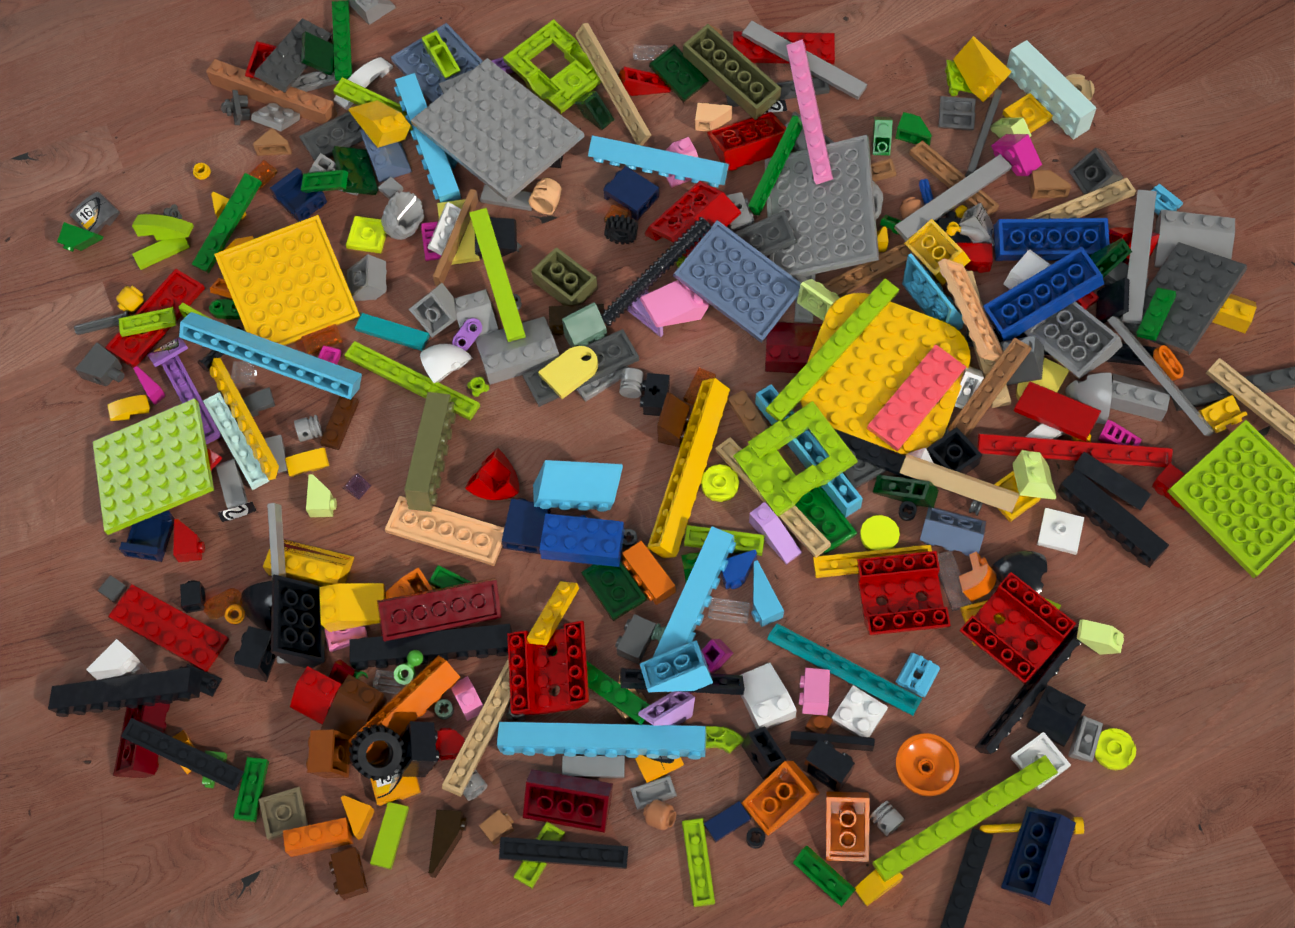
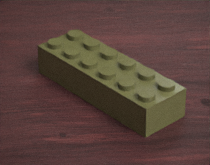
M709 24L683 44V56L755 120L780 100L781 87Z
M427 393L404 489L408 508L411 510L432 512L433 505L437 504L438 494L436 490L441 486L440 473L444 472V456L448 455L449 450L447 442L452 438L451 424H454L456 420V413H453L454 402H451L450 394Z

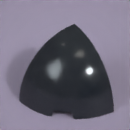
M1019 551L1002 557L991 568L996 573L1000 582L1012 572L1040 594L1044 586L1041 578L1044 573H1047V560L1044 555L1037 552Z
M266 581L244 589L241 594L243 609L250 621L263 630L271 631L272 581Z

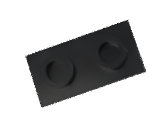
M189 664L179 668L191 667L202 673L200 692L211 697L214 696L222 681V678Z

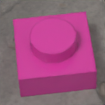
M323 345L318 358L337 365L342 352L340 349Z

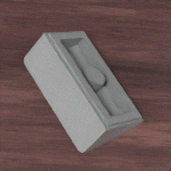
M1086 716L1081 717L1076 726L1068 757L1093 762L1103 723Z

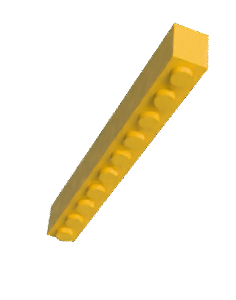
M716 378L704 380L701 383L647 546L649 550L663 559L677 557L687 522L690 518L704 469L707 466V460L712 450L713 441L728 400L730 389Z

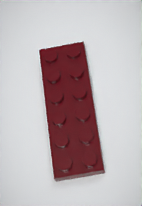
M496 578L377 601L383 641L502 618Z

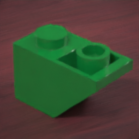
M874 117L872 155L890 156L893 125L891 117Z

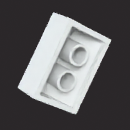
M1028 250L1010 271L1004 285L1012 289L1051 264L1033 251Z
M117 639L86 669L96 680L151 673Z

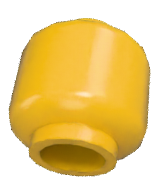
M133 285L131 287L126 286L116 297L119 303L117 306L122 311L135 312L144 302L142 297L144 294Z

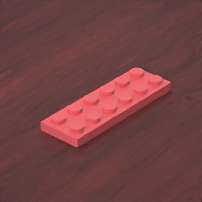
M935 345L869 423L867 429L898 452L964 372L966 366Z

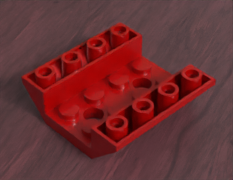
M699 181L656 219L644 234L656 242L663 237L674 243L678 241L679 237H682L683 233H686L687 229H691V225H695V221H699V217H703L711 227L717 220L727 227L741 214V211L724 192ZM699 238V241L695 242V245L691 246V249L686 250L687 253L682 255L687 258L702 238Z
M937 551L857 559L858 586L864 622L869 635L951 626L948 609L943 604L938 578L940 566ZM923 593L927 599L919 601L916 598V594ZM883 597L887 600V604L879 605L876 599Z
M1010 572L1000 583L991 598L975 616H971L959 631L1025 684L1059 647L1076 623ZM1001 615L1005 622L997 624L993 617ZM1034 641L1037 649L1029 650L1026 647V642Z
M583 620L565 623L564 629L555 630L547 645L529 644L527 636L530 632L526 630L507 634L512 714L542 715L578 709L589 702ZM557 646V654L550 656L551 648ZM555 686L560 687V692L557 696L552 695V689Z

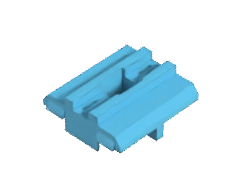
M1158 184L1151 190L1157 191L1154 212L1158 216L1161 209L1177 211V208L1179 209L1183 205L1180 199L1161 184Z
M911 653L896 683L915 695L925 697L940 667L932 663V661L924 659L921 655ZM915 671L923 674L921 679L913 677Z

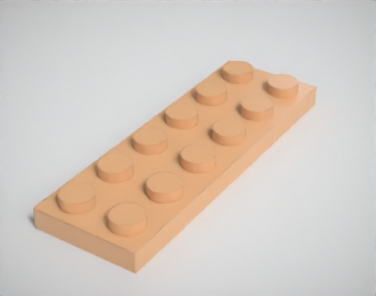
M943 258L938 262L941 268L940 273L948 283L947 288L955 298L954 303L962 314V321L970 331V338L977 346L976 351L981 358L997 362L1004 351L964 265Z
M399 496L385 531L389 534L494 566L503 546L502 536L504 528L433 506L432 512L411 510L408 508L407 499Z

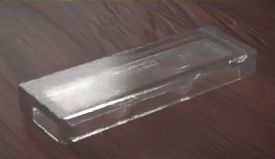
M948 551L937 554L940 566L938 575L951 611L971 605L972 603L969 598L962 592L959 580L961 574L953 552Z

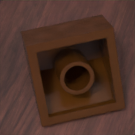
M667 392L657 424L658 442L680 447L691 416L690 406Z

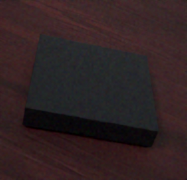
M1126 277L1097 291L1099 298L1096 305V318L1102 323L1108 322L1107 320L1112 316L1118 317L1129 312L1130 280Z

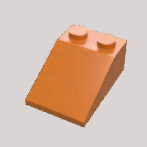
M784 761L741 804L767 836H769L804 809L820 792L794 761Z
M826 791V861L869 862V792Z

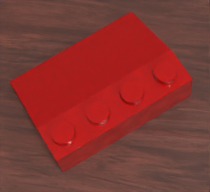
M772 112L762 114L757 120L749 118L708 131L707 135L720 162L729 164L728 170L732 171L738 167L752 165L754 162L772 157L786 127Z

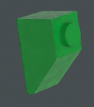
M903 112L895 139L916 145L924 141L930 146L932 134L921 117Z
M64 222L57 242L63 244L64 249L72 252L74 249L82 251L103 240L104 236Z

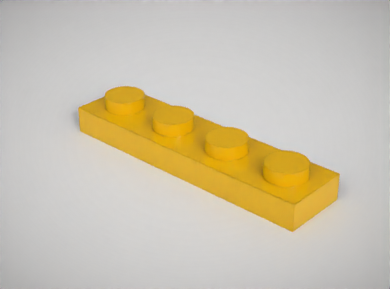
M559 582L527 636L529 644H548L579 590L577 583Z

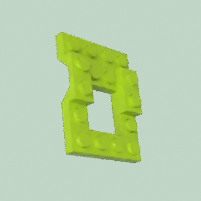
M554 19L503 57V61L526 82V86L550 107H554L560 114L602 83L578 41ZM553 43L564 53V58L571 64L549 79L530 60Z
M813 401L783 422L779 420L751 439L748 442V446L733 455L734 459L778 517L795 506L803 495L815 487L827 484L858 462ZM809 429L829 457L816 466L811 465L796 476L777 450Z

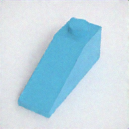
M756 560L753 567V611L751 613L755 622L759 621L761 627L783 618L784 610L758 560Z

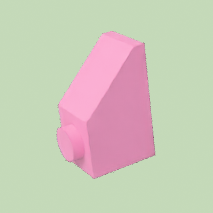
M467 676L457 681L451 690L468 721L479 715L483 704Z

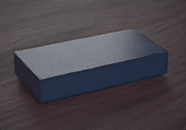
M740 801L705 822L704 826L716 843L749 822L751 818Z

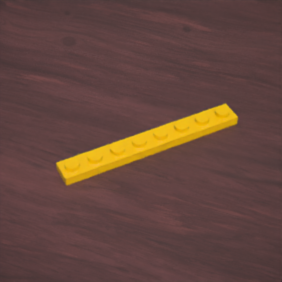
M214 358L210 367L211 377L215 379L218 390L222 392L225 403L229 405L233 418H236L239 430L244 433L246 443L251 446L254 458L259 461L261 471L265 473L268 480L276 479L279 469L277 461L221 358Z

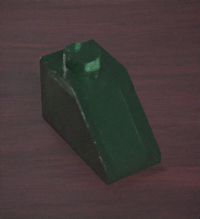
M596 91L586 92L575 102L582 115L600 130H603L614 121L613 116Z

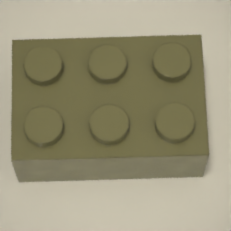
M557 247L531 270L533 282L564 306L581 305L598 289L597 278Z

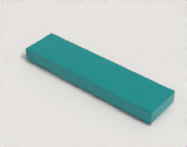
M365 313L361 314L355 326V330L420 351L424 350L430 337L427 332Z

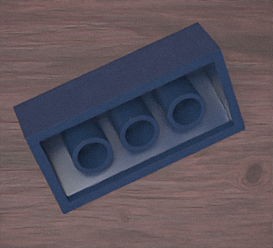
M1027 806L1001 888L1032 901L1050 906L1076 822L1062 814Z

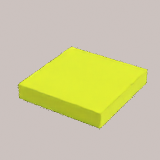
M355 216L346 242V248L381 254L387 236L381 219Z

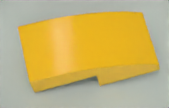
M147 394L123 398L107 405L110 421L130 420V415L145 414L150 411Z
M325 448L310 450L285 458L288 474L291 477L308 471L314 472L329 466Z

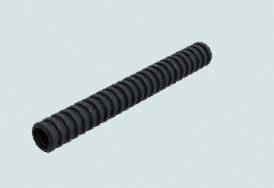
M699 217V221H695V225H691L690 230L687 229L686 233H683L682 237H679L678 241L674 242V245H670L669 250H665V254H661V258H657L658 261H654L653 265H650L644 274L641 273L640 278H636V282H632V286H628V290L625 289L624 293H621L615 302H611V306H607V310H603L604 313L601 314V317L607 326H611L612 322L615 323V319L620 318V314H624V310H628V306H632V303L636 302V299L640 298L641 294H645V290H649V286H653V282L658 281L657 278H661V275L665 274V271L669 270L670 266H674V262H678V258H682V254L687 253L686 250H690V247L694 246V243L698 242L699 238H703V234H707V230H711V225L703 217Z

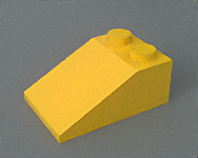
M974 36L953 58L970 91L982 102L1012 72Z
M378 100L351 107L348 110L377 148L405 140L411 126L401 112Z
M933 219L929 220L904 243L942 285L947 281L940 273L939 261L945 258L964 266L971 261L965 252Z
M338 583L319 587L321 625L327 631L333 632L380 623L377 601L385 599V585L383 583Z

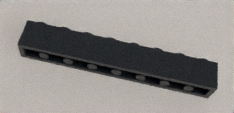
M510 624L433 631L389 641H383L382 636L349 639L350 664L356 670H367L368 667L387 668L388 665L399 666L402 663L408 662L407 655L412 650H418L423 654L421 665L427 664L428 661H433L438 655L446 661L448 659L462 661L467 660L468 657L482 659L487 658L489 655L507 656V634L512 633Z
M190 667L56 685L51 688L48 710L56 713V716L68 717L69 714L101 713L107 709L118 711L123 707L137 708L138 705L171 704L177 700L188 702L190 699L199 698L202 673Z

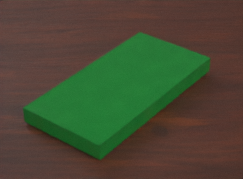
M821 486L815 487L803 495L795 504L831 543V547L823 552L824 555L857 535L856 530Z

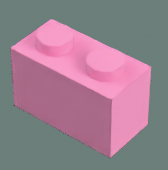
M805 668V675L800 676V688L804 689L803 693L799 694V705H803V714L827 716L830 670Z

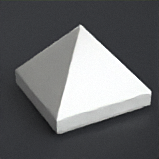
M926 448L908 453L933 463Z

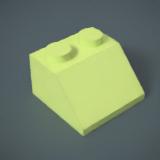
M809 279L801 283L797 303L824 321L828 309L839 299V296L835 292L826 289L820 282Z
M1022 450L1012 464L1019 495L1055 500L1056 493L1049 465L1040 452Z

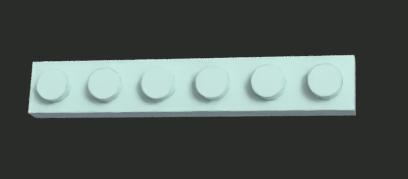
M220 392L203 400L252 490L269 482L270 480L261 471L259 461L254 458L253 450L246 443L244 434L239 430L238 424Z

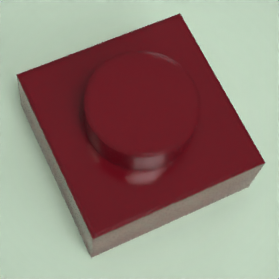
M339 659L335 661L329 678L343 684L348 674L353 676L355 670Z

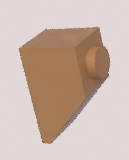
M1051 170L1032 171L1029 180L1032 199L1068 197L1071 184Z

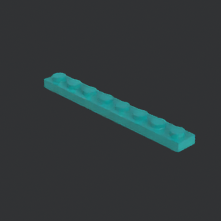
M778 623L769 633L767 640L822 669L830 670L831 674L914 716L922 701V698Z

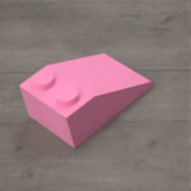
M679 280L640 298L656 327L701 320L710 306L708 302Z

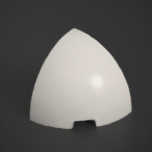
M451 344L433 345L423 350L420 354L422 364L433 383L442 381L450 373L459 370L473 359L465 350Z

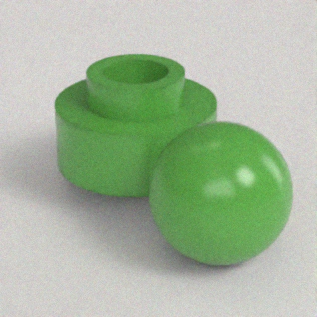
M410 651L407 655L408 662L402 663L395 668L394 678L399 684H408L415 678L414 666H418L423 662V654L420 651ZM403 670L408 671L409 675L407 677L403 675Z

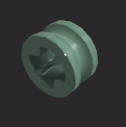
M657 623L651 640L657 639L659 643L667 626L661 627V624Z
M442 699L435 704L434 709L438 718L446 720L452 717L454 708L449 700ZM447 705L448 712L441 714L440 707H446Z

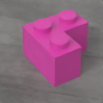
M1005 134L991 145L994 156L997 157L1001 154L1006 161H1009L1012 171L1016 176H1028L1042 165L1029 134Z

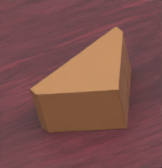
M273 128L253 143L257 156L292 154L289 142Z

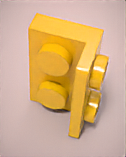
M1229 395L1198 411L1214 429L1215 433L1227 429L1226 425L1230 423L1234 425L1243 421L1242 417L1248 415L1246 411H1240L1233 395Z

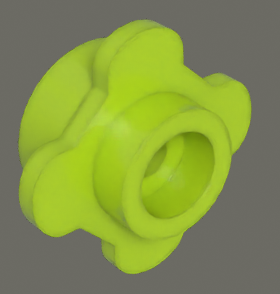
M475 377L467 384V387L472 390L474 397L489 391V385L485 384L483 377Z

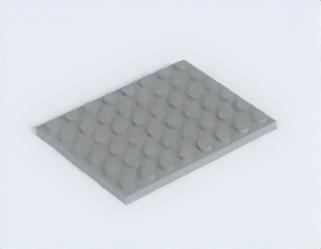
M488 58L411 120L415 128L506 202L510 201L584 138V132Z
M867 135L826 144L833 179L817 185L814 181L808 149L790 153L767 199V215L770 217L784 211L796 238V244L770 254V260L792 277L799 278L879 260L870 147ZM771 158L765 159V170Z

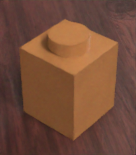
M497 810L481 823L479 827L493 846L500 842L501 837H506L514 831L511 825L514 821L507 812L502 814L500 810Z

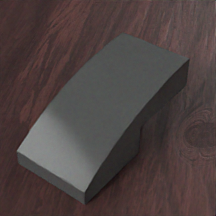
M270 387L243 398L252 417L258 416V411L275 406Z

